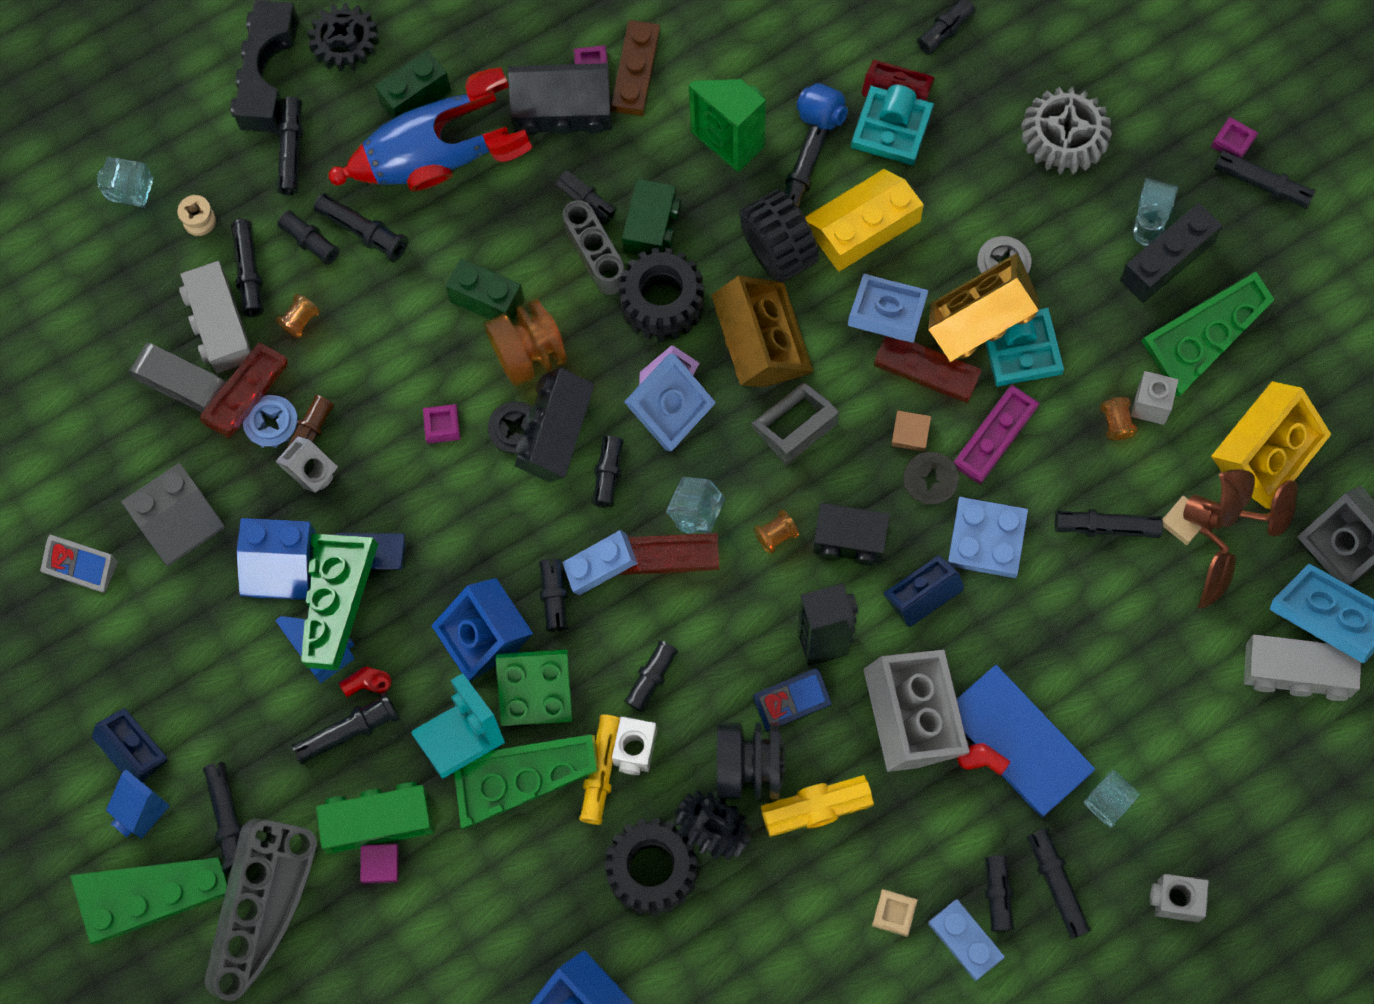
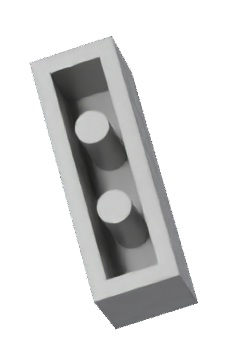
M216 261L181 273L184 286L179 287V291L185 306L191 305L194 315L188 316L195 336L201 335L203 344L198 345V349L204 364L210 363L217 374L254 361L255 359L227 276L220 262Z
M1254 634L1246 643L1244 685L1254 686L1256 691L1274 692L1276 689L1290 690V694L1294 696L1306 697L1311 696L1312 693L1326 694V698L1329 700L1345 701L1360 689L1361 662L1328 643Z

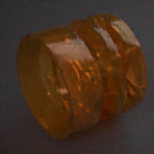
M537 298L528 302L532 314L531 318L521 305L516 307L519 324L513 325L505 314L484 323L491 345L514 387L535 378L532 362L536 360L546 372L552 370L548 354H551L558 366L567 363L561 333L551 314L544 309Z

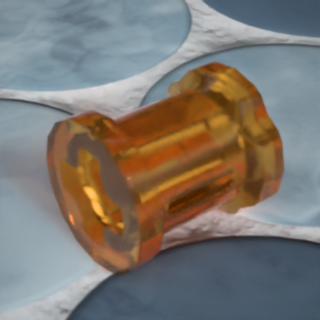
M295 294L293 304L283 316L277 317L276 322L286 332L299 339L303 335V328L313 316H318L320 310L302 295Z
M1127 397L1113 398L1100 405V410L1105 414L1109 431L1106 433L1108 440L1127 439L1138 432L1137 426L1132 423L1129 411L1131 401Z
M780 510L778 517L764 526L757 525L753 528L758 541L768 554L775 552L774 547L788 538L799 536L795 523L784 510Z

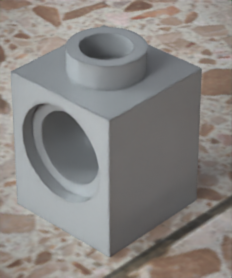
M1144 371L1137 388L1131 417L1165 425L1172 410L1179 379Z
M299 436L276 460V463L299 485L314 493L330 484L333 479L332 474L338 468L314 443ZM309 459H313L314 468L311 473L306 475L304 466Z
M1163 874L1158 879L1157 884H1152L1150 892V905L1156 906L1155 916L1192 922L1203 920L1206 917L1208 880ZM1178 889L1182 891L1186 897V905L1183 907L1174 905L1169 898L1170 890Z

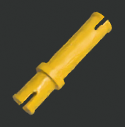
M601 715L599 717L600 721L595 741L599 772L588 776V779L584 780L583 789L586 791L579 820L593 825L602 824L606 796L611 793L612 785L609 784L613 765L612 756L620 718L612 715Z

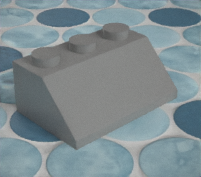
M944 650L881 656L863 669L887 772L921 768L969 753Z

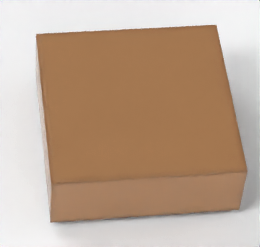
M897 411L891 446L925 452L931 416Z

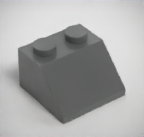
M180 462L121 501L167 567L225 528Z
M1361 485L1346 492L1297 536L1331 576L1349 586L1374 568V499Z

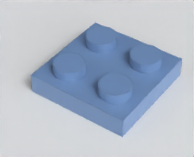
M863 273L847 326L914 343L929 290Z
M668 354L624 401L660 445L668 451H672L716 403L675 354Z
M959 497L948 563L955 568L1016 578L1028 509Z

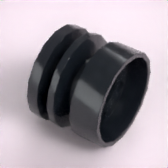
M717 723V799H741L744 783H752L755 799H761V783H770V799H779V792L785 779V743H783L779 723H770V739H761V723H755L752 739L744 738L741 723Z

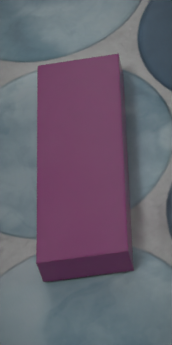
M1011 384L954 460L952 466L981 485L1038 409L1040 403Z

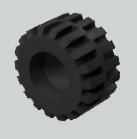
M779 189L773 190L740 210L741 228L750 249L763 269L776 281L783 283L818 262V248L813 232L798 206L784 192Z
M659 248L651 249L652 254L646 255L645 251L638 254L637 262L631 259L627 263L628 271H622L621 282L619 283L621 310L626 323H631L632 330L637 334L642 330L644 338L651 340L652 335L657 336L658 341H665V336H671L672 340L679 338V332L683 331L685 335L691 331V323L697 325L700 320V313H703L704 284L700 271H697V265L693 260L687 262L684 253L679 252L676 256L673 253V249L666 248L665 253H659ZM658 284L671 285L681 292L674 302L662 306L651 304L643 298L644 293L649 288Z
M645 818L637 820L638 824L631 826L630 823L624 826V831L620 835L616 833L612 839V846H608L606 852L607 861L605 862L607 880L616 899L618 898L627 909L630 907L635 913L643 915L644 912L650 913V916H658V913L663 911L667 914L672 912L673 907L679 904L681 906L686 901L687 895H691L694 889V883L697 880L698 874L695 849L693 845L688 844L687 835L679 834L675 824L669 821L667 824L662 823L659 818H653L652 822H645ZM648 848L664 850L671 856L673 861V872L669 879L663 884L654 887L638 884L630 873V864L635 855Z

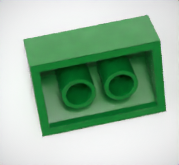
M741 79L692 81L688 85L691 133L734 170L739 172L765 147V96L757 87L749 86Z

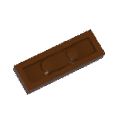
M628 20L611 103L612 112L644 116L661 32L660 24Z

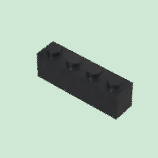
M844 583L801 595L798 636L808 666L849 654L850 643L854 642L852 634L855 633L854 624H857L856 614H858V607L854 594L846 593Z

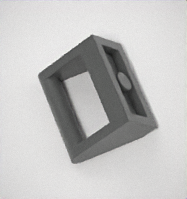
M803 382L753 421L751 426L781 461L787 465L838 424L839 411L828 400ZM806 398L817 410V413L782 440L768 428Z

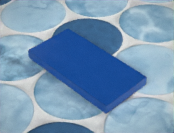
M997 665L992 667L956 699L965 737L973 745L978 743L987 744L1011 761L1002 777L1041 818L1046 816L1095 771V768Z

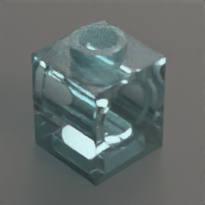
M107 157L104 168H101L98 172L97 185L107 201L145 207L153 177L145 163Z
M682 477L666 512L676 522V527L685 533H710L726 498L709 479Z
M1113 769L1090 793L1083 804L1111 828L1141 794Z

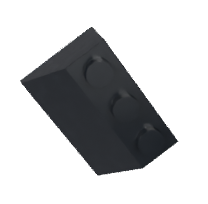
M608 63L508 66L511 118L514 133L525 130L527 135H535L538 132L568 134L571 131L600 133L604 130H612L611 87Z

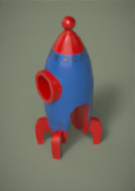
M502 67L487 69L471 75L465 84L467 94L424 105L382 125L352 154L346 167L335 166L331 168L328 174L330 182L339 186L344 184L347 178H353L354 180L374 184H407L409 190L414 192L447 181L453 176V169L465 165L489 151L495 160L507 162L531 150L532 146L525 130L509 134L506 127L456 144H448L441 140L442 130L447 123L497 102L494 94L509 87Z

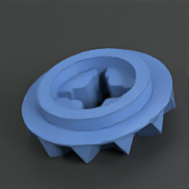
M267 395L256 399L246 409L243 417V428L248 438L262 448L264 446L277 448L279 444L290 441L291 435L297 430L298 415L293 405L287 399L276 395ZM262 414L272 419L278 416L276 422L279 429L276 430L270 426L264 429L266 423Z

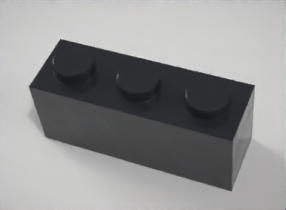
M1198 202L1125 265L1120 281L1142 303H1145L1214 244L1223 225Z
M561 367L546 372L540 377L536 386L538 395L535 404L530 408L526 417L528 425L525 435L520 439L516 447V454L518 456L515 467L547 482L565 478L595 384Z

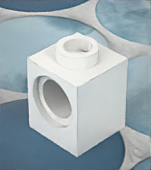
M626 717L620 718L612 756L613 764L619 767L620 772L630 775H640V771L649 772L657 735L656 723ZM631 741H639L644 745L643 751L635 756L627 754L624 748Z

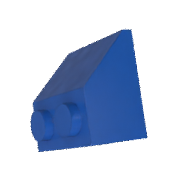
M241 518L237 544L239 593L241 597L306 600L307 591L311 587V575L308 572L309 559H313L314 547L311 545V535L317 534L311 522Z
M497 578L467 585L431 625L469 682L496 666V654L516 653L533 635Z
M583 950L558 968L530 1004L634 1003Z

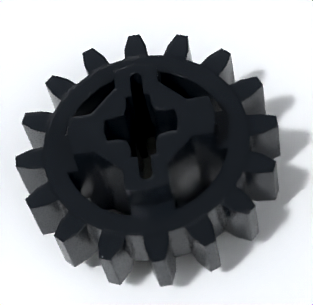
M344 2L342 9H337L335 4H332L331 12L327 13L324 10H320L321 20L312 19L313 29L307 32L310 39L308 43L311 52L315 55L316 61L318 63L324 61L327 69L332 68L336 64L339 72H343L345 65H349L352 70H356L355 63L358 61L366 65L367 59L365 55H375L374 45L379 44L378 29L376 23L372 21L371 14L369 12L362 13L359 5L350 10L346 2Z
M696 791L694 796L688 793L674 813L677 815L674 823L682 826L678 831L679 834L687 835L689 845L697 844L700 846V853L704 854L708 850L715 859H718L720 854L727 860H730L733 855L739 857L752 838L749 835L752 830L751 826L744 824L747 817L739 815L736 805L729 807L726 805V799L717 800L711 792L706 797L700 791Z

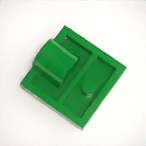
M568 650L496 654L501 726L572 722Z

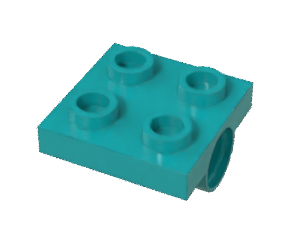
M892 85L888 90L871 86L851 142V148L914 166L934 103L916 99L915 92L905 86Z
M1048 308L1039 309L1036 312V316L1029 322L1022 325L1017 323L1008 328L1001 338L995 341H985L996 387L1063 374L1064 367Z

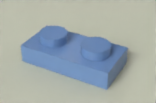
M621 530L562 562L572 591L578 595L638 564L628 536Z
M958 899L928 922V925L975 982L1004 959V955Z

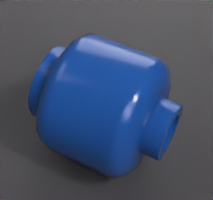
M821 83L805 88L797 101L800 119L808 125L818 126L819 130H832L836 125H841L846 119L848 112L847 107H845L844 95L840 91Z

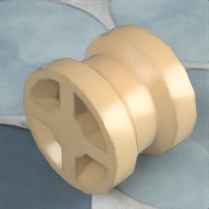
M200 195L187 196L178 206V216L188 233L194 236H202L212 231L216 223V217L206 198ZM200 210L199 213L191 215L192 213Z

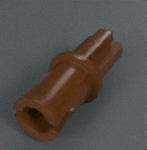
M315 395L303 419L297 421L298 428L287 448L297 436L308 439L312 443L316 436H321L322 432L320 429L331 409H333L334 404L322 396Z

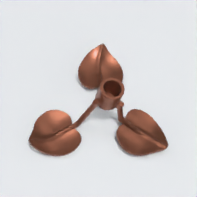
M1243 469L1219 473L1222 488L1220 503L1197 494L1189 498L1183 512L1184 520L1201 526L1200 534L1209 537L1220 548V551L1215 554L1209 566L1198 608H1205L1217 601L1230 586L1235 571L1236 556L1229 553V547L1212 530L1214 528L1220 529L1222 526H1232L1240 516L1260 521H1269L1268 535L1273 537L1281 535L1289 527L1294 517L1298 491L1297 482L1288 480L1278 488L1272 500L1271 512L1268 514L1242 510L1249 503L1255 485L1254 474Z

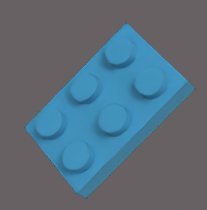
M1308 564L1273 599L1270 607L1271 611L1364 664L1374 654V599L1317 567Z

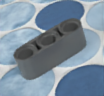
M580 200L570 202L563 210L567 236L597 288L607 295L619 293V283L621 282V274L624 270L620 256L590 205ZM576 218L586 219L582 224L572 223ZM593 244L602 246L596 251L587 249V247ZM607 271H614L617 273V275L612 278H605L602 276V274H604Z
M151 343L144 345L128 371L139 382L208 416H213L230 388L228 383L220 377Z

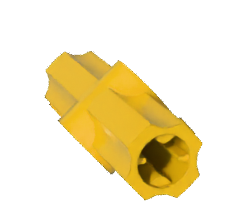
M865 775L832 785L822 783L798 791L795 796L762 805L761 811L770 837L806 826L808 829L830 824L836 821L839 816L868 809L874 805L868 781Z

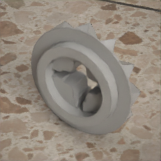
M1007 236L995 237L981 247L978 254L977 268L983 273L997 265L999 262L995 260L1001 261L1006 256V253H1009V257L1017 253L1029 274L1031 256L1026 246L1019 240Z

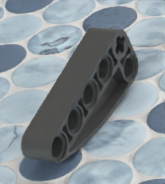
M252 819L243 825L205 975V986L210 994L226 1001H234L240 998L258 977L275 952L297 908L310 872L316 850V839L310 830L263 819ZM257 831L266 833L265 841L256 839ZM295 834H298L301 838V846L297 852L293 853L290 850L289 842ZM255 862L259 873L256 879L249 882L246 878V869ZM247 899L250 904V910L245 917L240 918L237 914V906L242 900ZM239 936L241 947L237 953L231 955L228 951L229 941L233 937ZM226 973H231V986L228 990L221 991L219 988L221 977Z

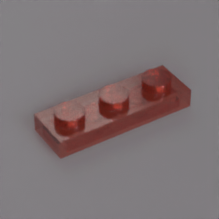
M885 336L874 360V366L965 403H969L982 372V369L957 359L950 362L946 355L917 343L898 340L889 336Z
M259 342L200 415L201 423L230 439L254 406L257 405L287 367V357Z
M718 533L628 537L638 564L618 575L719 570Z

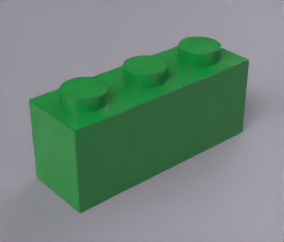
M416 782L399 784L396 786L395 791L382 793L381 789L363 791L360 793L361 797L347 800L346 796L331 797L325 800L324 805L316 806L321 846L328 855L360 849L363 845H380L434 834L428 792L423 785L417 786Z

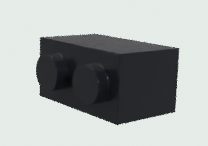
M820 503L813 553H818L821 558L827 560H839L840 557L854 559L855 563L865 566H872L875 562L882 563L890 514Z

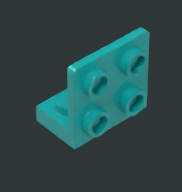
M463 673L451 679L456 694L451 696L455 707L412 731L414 739L442 778L505 743L494 714Z

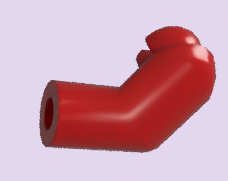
M366 666L338 684L348 698L360 689H366L379 694L387 692L391 687L392 680L385 671Z
M985 743L969 745V753L957 757V761L962 768L975 769L987 766L1000 776L1011 763L1009 759Z

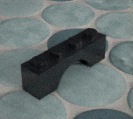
M255 0L253 11L247 14L246 24L249 33L247 40L242 42L241 56L243 65L242 69H238L236 73L237 98H232L230 108L231 116L235 117L240 130L277 133V127L281 121L282 99L278 89L263 80V73L267 63L273 56L283 50L294 47L299 19L291 2Z

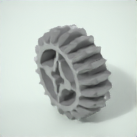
M1060 86L1056 89L1055 95L1046 91L1042 99L1036 97L1032 107L1026 110L1025 120H1023L1021 126L1023 131L1022 141L1027 144V154H1035V164L1044 160L1046 162V170L1052 168L1053 165L1058 167L1059 174L1063 173L1064 168H1069L1072 174L1077 172L1078 165L1086 171L1090 167L1091 162L1097 163L1100 160L1101 154H1104L1108 148L1107 142L1110 141L1112 133L1109 129L1111 125L1110 118L1105 117L1106 107H1097V97L1088 100L1086 99V90L1081 95H1076L1073 87L1069 89L1068 93H1063ZM1062 113V114L1059 115V116H1052V115H1054V114ZM1066 122L1068 123V125H1067V130H1068V137H1067V139H1065V132H1066V131H1064V126H1065V123H1066ZM1073 145H1082L1080 147L1070 148Z

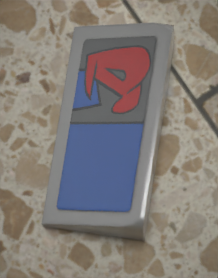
M49 535L40 571L105 593L118 561L111 554Z

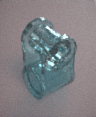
M1149 178L1145 179L1138 203L1139 210L1133 227V236L1140 244L1148 246L1164 232L1177 194V185Z

